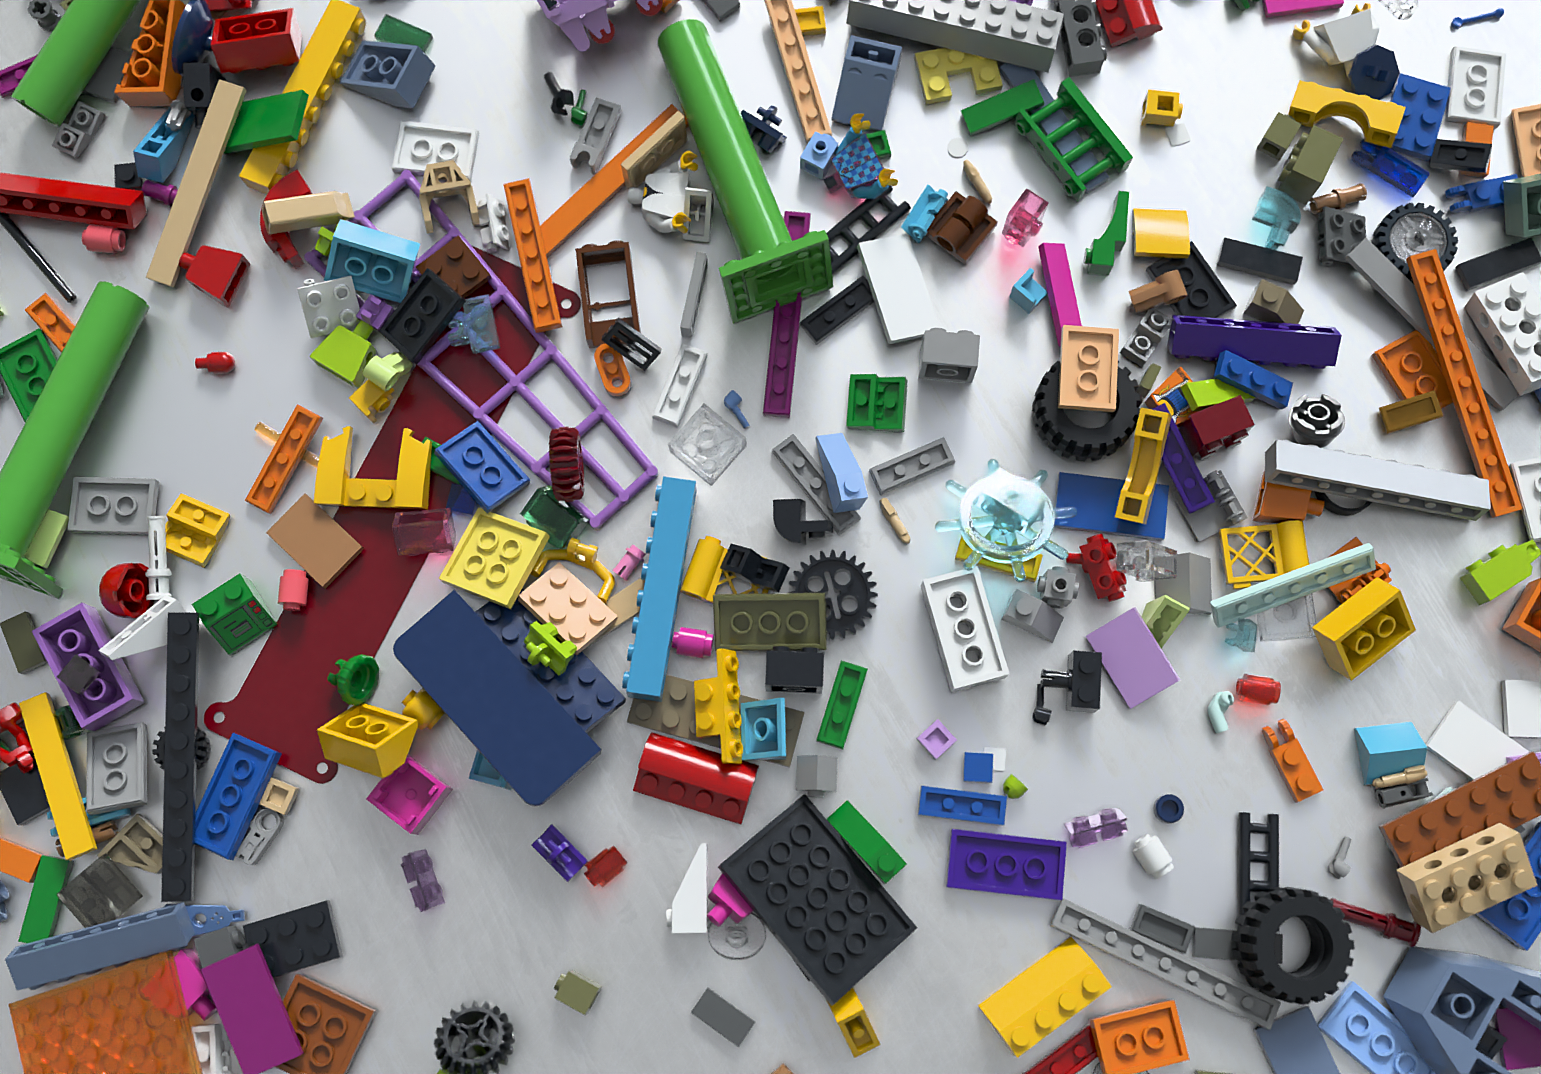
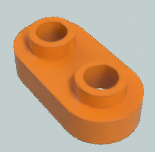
M606 343L602 344L596 349L594 359L605 390L612 396H623L631 387L630 376L623 357ZM607 356L614 358L610 363H606L604 359ZM620 380L622 381V385L620 387H614V381Z

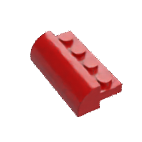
M1095 0L1112 48L1137 37L1138 40H1142L1164 30L1153 0Z
M651 732L640 758L639 770L633 791L742 824L759 765L743 760L741 764L722 763L721 753Z

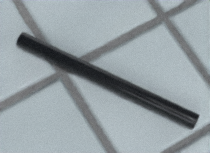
M0 212L1 225L68 303L73 302L77 298L75 293L6 213Z

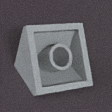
M1193 553L1154 558L1155 599L1166 595L1189 607L1190 611L1188 614H1212L1210 601H1212L1210 558Z

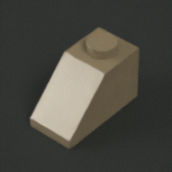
M1262 279L1253 290L1243 313L1263 322L1299 324L1304 309L1288 290Z

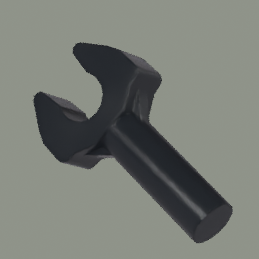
M547 72L544 75V79L554 97L550 108L555 114L567 116L568 113L564 104L574 106L573 93L571 90L561 89L554 74Z

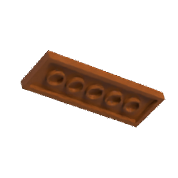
M1528 752L1379 826L1400 868L1498 823L1514 829L1540 816L1541 764L1534 752Z

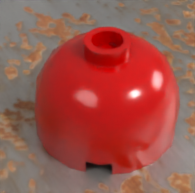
M123 563L106 571L99 585V597L104 608L111 614L121 618H136L151 608L155 600H146V596L149 595V578L145 576V572L149 568L142 563Z

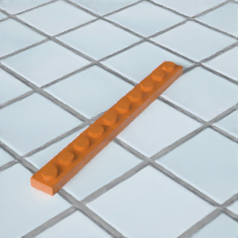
M1433 249L1406 258L1477 476L1478 478L1489 480L1491 508L1489 512L1491 518L1521 510L1522 506L1437 251Z

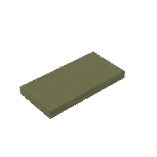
M825 593L713 595L715 651L722 648L733 651L773 650V646L790 647V650H801L802 647L818 648V650L827 649Z

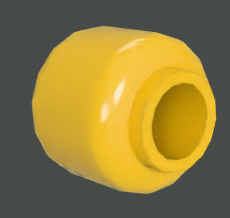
M423 688L417 693L412 689L401 702L405 705L402 715L417 719L419 724L417 729L423 730L426 727L431 729L445 713Z

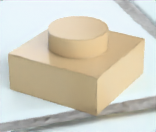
M271 777L259 804L281 814L288 815L299 788Z

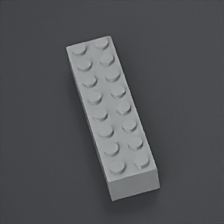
M849 0L846 24L1048 73L1064 13L1009 0Z

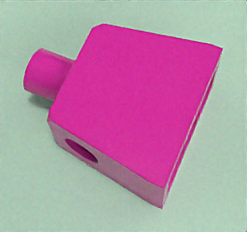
M722 873L708 895L709 900L715 906L707 914V917L718 927L728 917L739 924L753 912L752 908Z
M191 948L181 949L141 991L145 996L177 1018L189 1017L195 1011L206 1021L217 1010L215 1004L208 998L210 992L200 970L202 969L200 959Z

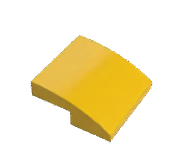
M1133 208L1132 235H1134V256L1189 257L1190 235L1186 210Z
M181 493L166 514L168 518L165 524L166 552L205 568L225 532L231 517L230 514Z

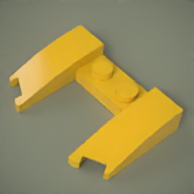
M346 426L342 428L343 434L332 439L329 436L323 437L315 482L314 504L321 506L428 510L432 441L427 439L423 444L412 438L414 431L404 428L397 480L350 478L353 427Z

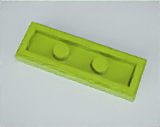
M1218 379L1189 382L1181 387L1192 412L1209 408L1239 395L1242 396L1244 403H1249L1256 398Z

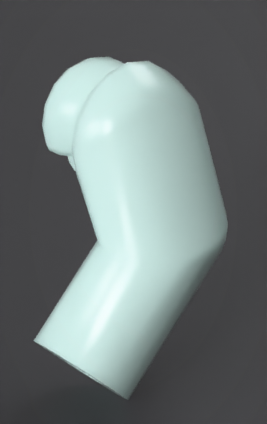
M1228 691L1215 694L1207 708L1215 734L1229 729L1224 714L1229 705H1233L1234 697Z

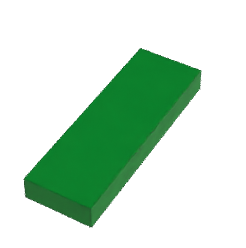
M1033 79L962 109L961 115L970 136H973L1015 118L1018 110L1022 107L1026 112L1044 106V100Z
M841 660L816 742L843 750L868 668Z
M47 855L41 856L18 942L31 943L53 937L73 864L72 860L69 861Z

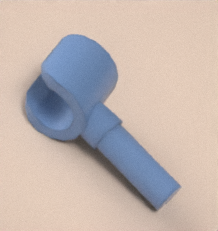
M732 390L726 395L724 405L730 411H733L745 429L749 426V423L737 407L742 398Z

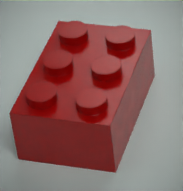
M294 8L215 19L211 48L220 73L229 72L236 74L247 69L263 70L269 66H289L299 62L302 34Z

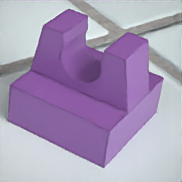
M370 294L356 317L358 320L368 323L375 330L379 331L395 310L392 306Z

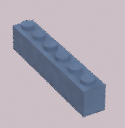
M181 902L16 946L6 957L5 961L17 991L25 988L35 990L55 980L65 982L72 979L75 975L82 973L91 975L111 965L121 967L128 964L131 960L141 957L143 960H147L157 956L160 952L168 950L170 952L180 951L187 947L195 932L185 903Z

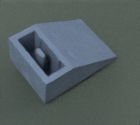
M850 36L832 112V121L851 125V117L854 114L863 113L864 116L861 119V123L863 121H870L871 126L869 129L882 131L900 64L902 47Z

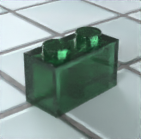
M550 485L537 488L520 513L526 519V523L529 526L546 532L550 536L548 543L560 549L567 547L572 537L577 539L590 521L570 502L557 501Z

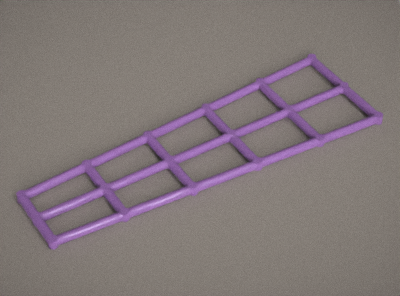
M404 170L396 180L360 210L355 211V218L348 219L347 221L379 231L368 217L405 185H408L419 198L421 184L412 175L411 171ZM432 199L429 211L447 234L416 260L411 280L416 283L422 276L416 269L418 264L459 235L490 273L492 279L488 283L495 292L464 319L457 313L451 320L455 327L435 343L417 365L553 490L551 474L546 470L550 465L549 451L536 461L488 416L514 391H517L552 429L565 427L524 384L552 359L594 409L587 418L575 427L579 431L580 437L602 419L645 471L624 490L581 444L583 462L616 498L597 515H594L579 500L565 503L593 529H600L602 524L622 506L629 503L632 497L658 476L657 467L653 465L545 333L535 332L533 319ZM315 248L312 251L306 252L304 258L308 264L325 277L327 266L319 259L323 255L317 252ZM356 293L359 308L361 309L365 301ZM375 296L376 298L382 300L383 302L387 300V299H385V298H381V297ZM502 300L545 350L517 375L471 328ZM462 334L508 382L480 408L431 363L432 360Z

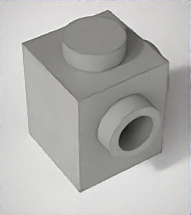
M823 755L797 756L796 790L808 791L807 797H825V792H836L837 757Z

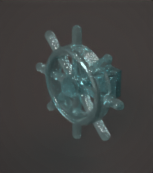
M990 459L988 461L990 477L977 482L970 489L954 480L946 482V488L962 498L959 517L953 520L938 521L935 524V529L938 532L960 530L963 539L973 550L963 563L964 569L972 570L981 558L984 557L990 561L1011 564L1015 580L1023 582L1026 578L1023 561L1035 557L1043 549L1061 560L1068 558V551L1051 541L1050 538L1055 519L1075 517L1077 509L1072 506L1053 508L1048 496L1039 488L1048 477L1046 470H1039L1033 479L1028 481L1012 476L999 467L996 459ZM975 506L990 516L971 518V510ZM1037 521L1042 522V528L1039 533L1030 528ZM992 527L985 537L976 528ZM1015 532L1030 541L1018 545ZM1000 535L1005 536L1007 546L995 543Z

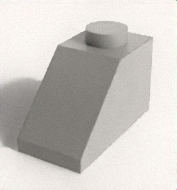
M1016 589L1001 620L1053 643L1064 617L1044 601Z

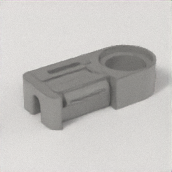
M272 809L259 811L250 823L249 828L251 830L242 841L236 857L242 858L243 862L248 865H256L282 829L284 824L282 814ZM267 814H273L276 818V825L271 830H265L262 826V819Z

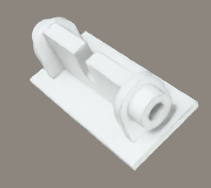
M487 193L485 194L486 199L480 200L477 206L480 225L485 226L489 224V227L481 229L483 247L486 248L487 252L497 251L498 246L510 250V234L506 227L504 216L506 214L505 206L501 200Z

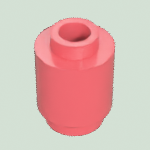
M90 224L87 229L83 230L82 243L86 245L88 251L116 254L118 251H124L126 235L123 230H119L117 227Z
M295 569L283 571V576L280 577L278 604L283 605V610L300 611V607L306 606L309 579L306 578L305 571Z

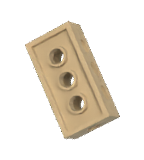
M1501 823L1396 870L1414 921L1431 933H1435L1537 886L1520 833Z

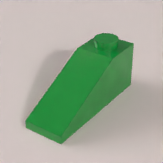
M848 800L827 818V821L883 884H886L907 865L892 846Z

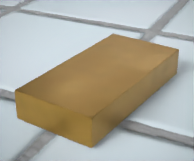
M1435 390L1379 407L1387 434L1443 417Z

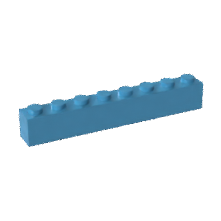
M663 476L662 485H657L655 501H659L657 511H652L650 527H654L653 537H648L646 544V553L650 554L648 564H643L641 580H645L644 590H639L637 596V607H640L639 617H634L632 624V633L636 634L634 644H629L627 661H631L630 671L624 672L622 688L626 689V693L630 698L662 702L697 493V485L694 480Z

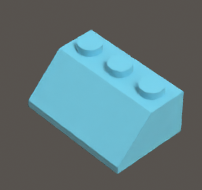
M340 219L333 235L324 281L351 275L355 290L401 303L409 289L420 243Z

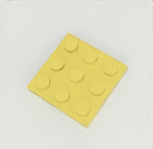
M478 507L439 579L447 585L511 609L550 536L542 530L493 512L486 513L482 508Z

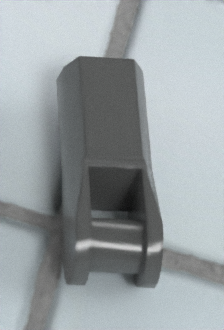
M1428 777L1409 784L1404 783L1377 789L1376 795L1379 805L1382 808H1387L1432 796L1433 793L1429 792L1426 781H1429ZM1410 785L1415 786L1416 796H1412Z

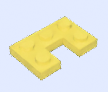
M948 48L918 52L914 55L926 105L951 100L952 93L947 76L966 72L971 73L976 95L1002 90L1003 84L996 60Z

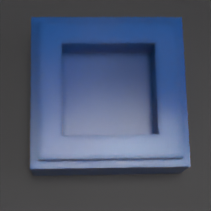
M965 752L964 781L992 783L993 754Z

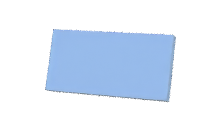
M1354 981L1348 983L1317 1023L1322 1033L1371 1074H1435L1420 1056L1398 1019Z

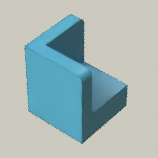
M1032 268L1013 285L1009 296L1028 314L1048 294L1047 290L1032 278L1035 272Z

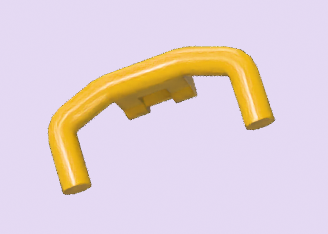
M572 537L567 549H549L540 554L530 573L532 576L540 577L549 560L570 561L593 570L604 581L597 597L604 604L607 602L615 586V578L597 561L598 547L591 544L587 546L580 543L581 540Z

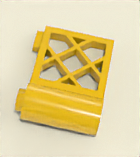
M1286 521L1278 524L1219 530L1226 585L1232 584L1233 589L1251 587V582L1267 581L1310 565L1303 521ZM1259 532H1269L1271 543L1266 550L1253 541V538ZM1248 533H1253V534L1250 536V538L1246 535V534H1248ZM1237 534L1246 543L1237 552L1228 545L1227 535ZM1249 544L1262 554L1254 565L1240 555ZM1264 557L1274 563L1275 574H1265L1257 568V565ZM1236 559L1250 568L1245 576L1233 577L1232 564ZM1252 572H1255V573L1257 574V575L1249 576Z
M706 536L705 539L698 540L680 592L692 598L713 603V595L717 586L727 582L732 593L737 594L731 581L737 577L734 575L729 577L727 572L720 569L728 549L720 545L721 541L719 539ZM723 572L726 579L719 581ZM749 583L751 589L740 593L748 594L754 592V594H759L757 589L760 587ZM763 588L761 593H768L769 590Z

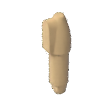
M966 159L963 161V169L967 177L973 183L985 203H992L991 193L981 178L979 171Z
M887 498L881 499L879 501L880 507L886 520L889 521L903 543L909 544L911 538L898 517L896 510Z
M1424 765L1404 768L1405 771L1401 773L1381 776L1373 780L1372 785L1376 788H1385L1404 783L1409 784L1425 778L1428 774Z

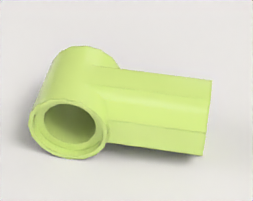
M393 352L382 359L379 356H375L364 368L363 376L384 391H388L394 386L398 378L410 371L413 364L401 352Z

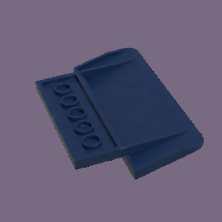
M453 590L395 641L393 646L394 656L521 799L531 806L542 805L564 788L601 754V748L587 733L625 703L626 698L582 651L577 656L574 655L569 661L565 672L561 675H557L549 666L545 667L541 662L531 665L527 661L531 652L526 649L527 645L524 643V639L530 632V624L535 621L540 625L543 624L518 601V597L511 609L489 601L480 609L474 611Z

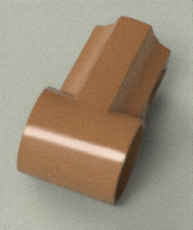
M1179 270L1164 273L1158 276L1155 281L1128 291L1137 314L1161 304L1169 305L1176 303L1188 296Z

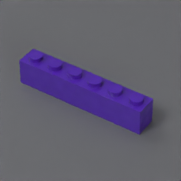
M1172 315L1167 347L1171 354L1181 359H1188L1190 356H1200L1204 360L1215 361L1219 358L1221 352L1227 350L1241 358L1254 360L1262 365L1280 362L1289 367L1307 364L1312 368L1325 369L1326 366H1336L1342 335L1336 327Z

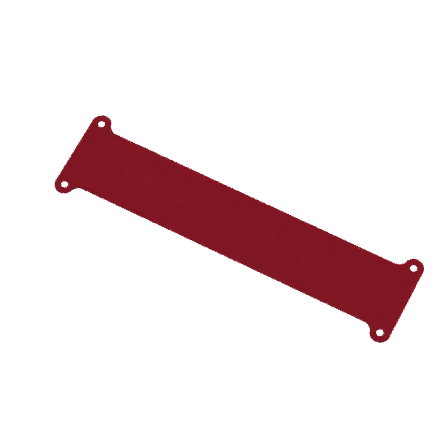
M472 246L532 318L522 268ZM486 282L467 296L465 304L458 311L461 318L467 317L495 292L493 287ZM553 282L560 317L568 318L574 316L581 307L580 297L574 291ZM503 300L471 327L515 375L529 365L539 346L536 339ZM562 300H571V307L568 309L561 306ZM452 322L448 324L434 344L455 327ZM463 334L431 361L439 371L479 408L508 383ZM415 365L354 479L397 480L404 428L414 431L412 438L421 443L427 437L442 445L477 420L422 368ZM513 393L488 414L496 424L500 420ZM430 471L428 510L339 506L333 519L364 550L326 589L306 572V578L309 579L306 606L300 607V611H282L277 621L278 625L273 628L238 695L229 702H216L206 709L204 714L206 727L228 740L232 733H236L282 753L277 764L316 783L323 784L331 781L337 773L338 765L337 762L325 759L317 729L346 711L349 705L341 699L337 686L332 685L328 681L329 673H339L340 669L335 665L339 659L348 661L350 658L360 654L375 657L464 487L462 485L460 487ZM217 712H222L225 715L221 723L214 721V715ZM321 762L326 763L328 766L327 771L323 774L317 771V765Z

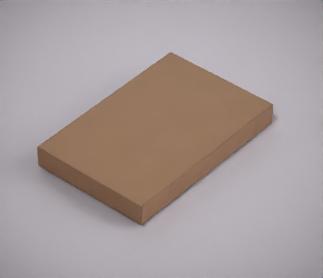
M306 493L266 532L325 589L364 550L318 504H314V501Z

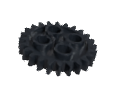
M834 549L831 550L830 557H826L824 552L820 551L819 560L810 555L811 564L809 566L801 562L800 565L803 572H793L798 581H789V585L795 588V591L788 593H825L828 595V585L824 575L826 571L830 573L834 592L840 593L837 595L840 619L835 617L831 598H826V606L831 611L830 615L826 618L827 633H829L831 641L834 640L835 633H839L842 639H845V631L847 630L855 635L856 629L854 626L856 625L864 629L865 624L862 618L871 619L872 615L867 610L876 609L877 606L870 602V599L878 597V593L870 591V589L877 585L876 582H868V579L872 576V571L865 573L862 571L866 563L863 562L858 566L855 565V555L850 560H846V551L841 553L840 558L836 557ZM839 572H846L850 576V581L848 584L840 585L835 581V575ZM820 579L824 584L823 588L818 592L811 591L807 586L810 580ZM847 598H852L857 602L858 607L855 611L847 612L842 608V602Z

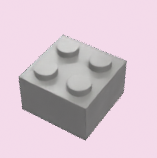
M943 328L925 330L921 344L918 378L972 383L978 368L980 335H976L968 330H960L957 333L946 332Z

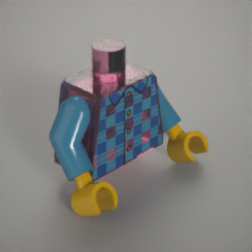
M854 114L850 120V129L837 148L835 156L831 159L837 172L823 180L830 193L845 187L851 198L876 199L889 186H896L898 180L890 178L891 174L895 173V170L884 169L866 133L862 134V130L870 128V121H863L861 123L864 114Z

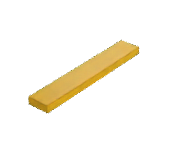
M44 692L20 702L19 706L66 860L71 861L97 850V846L49 693Z

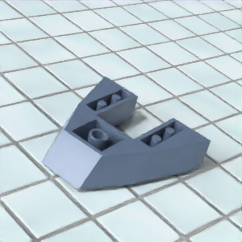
M1410 947L1383 995L1418 1053L1435 1074H1512L1475 1049L1499 1004L1541 1030V972L1476 954Z

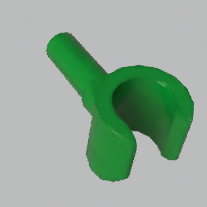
M583 89L580 90L576 106H573L571 109V121L580 126L584 125L588 116V112L582 110L586 91Z

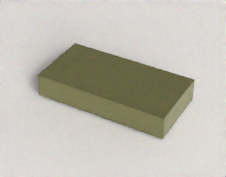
M25 611L0 623L18 673L24 674L48 663L32 633V630L36 628L30 613Z

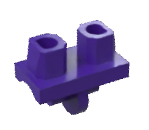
M553 824L531 844L567 882L588 862Z

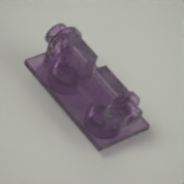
M1105 808L1099 811V814L1077 816L1071 822L1064 823V826L1071 834L1069 836L1071 846L1082 848L1098 843L1097 832H1100L1103 841L1123 836V832H1127L1125 823L1127 817L1119 808Z
M427 850L410 852L402 857L403 863L400 865L407 883L417 881L418 884L410 888L415 908L419 907L420 912L431 909V907L444 904L442 888L435 876L433 863L428 856Z

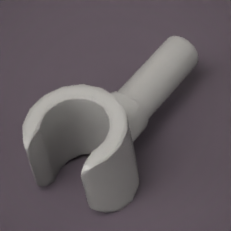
M1344 837L1337 857L1328 865L1329 872L1338 879L1345 877L1351 869L1344 862L1351 843V839L1348 837Z

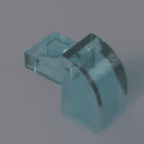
M1267 186L1259 197L1251 220L1271 227L1265 247L1277 250L1279 246L1285 245L1289 233L1292 234L1300 224L1301 213L1297 202L1290 195Z

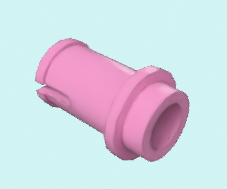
M633 544L630 548H626V554L612 570L626 581L640 561L644 562L643 557L646 555Z

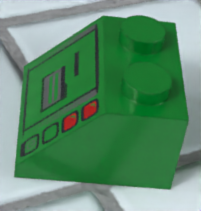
M241 573L192 603L195 611L200 613L199 618L206 629L230 656L278 625L252 581Z

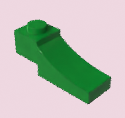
M1118 191L1113 203V211L1108 228L1100 239H1093L1090 248H1085L1084 264H1088L1087 274L1109 276L1114 265V251L1121 252L1126 243L1129 206L1128 191Z

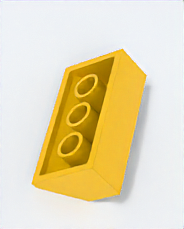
M1070 936L978 1006L1010 1052L1018 1058L1112 986L1094 961Z

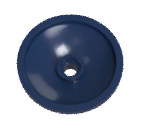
M190 0L177 25L172 47V68L176 74L183 76V63H202L208 52L213 51L211 40L214 23L210 8L205 0Z

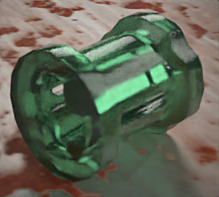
M70 705L55 710L54 715L56 718H59L63 729L61 736L64 740L76 738L88 732L87 729L81 728Z

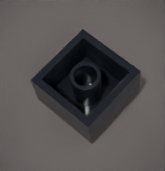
M773 646V651L767 650L766 692L822 694L824 653L818 652V648L802 647L801 652L790 651V647Z

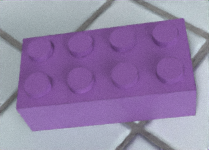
M82 602L32 630L81 728L97 731L145 703L122 657L111 660L101 655L98 651L111 641L112 638L95 607Z

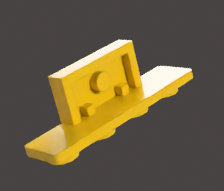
M722 648L716 650L718 677L694 680L696 737L721 736L722 763L741 764L743 745L740 733L742 719L739 713L740 688L737 675L739 662L736 651Z

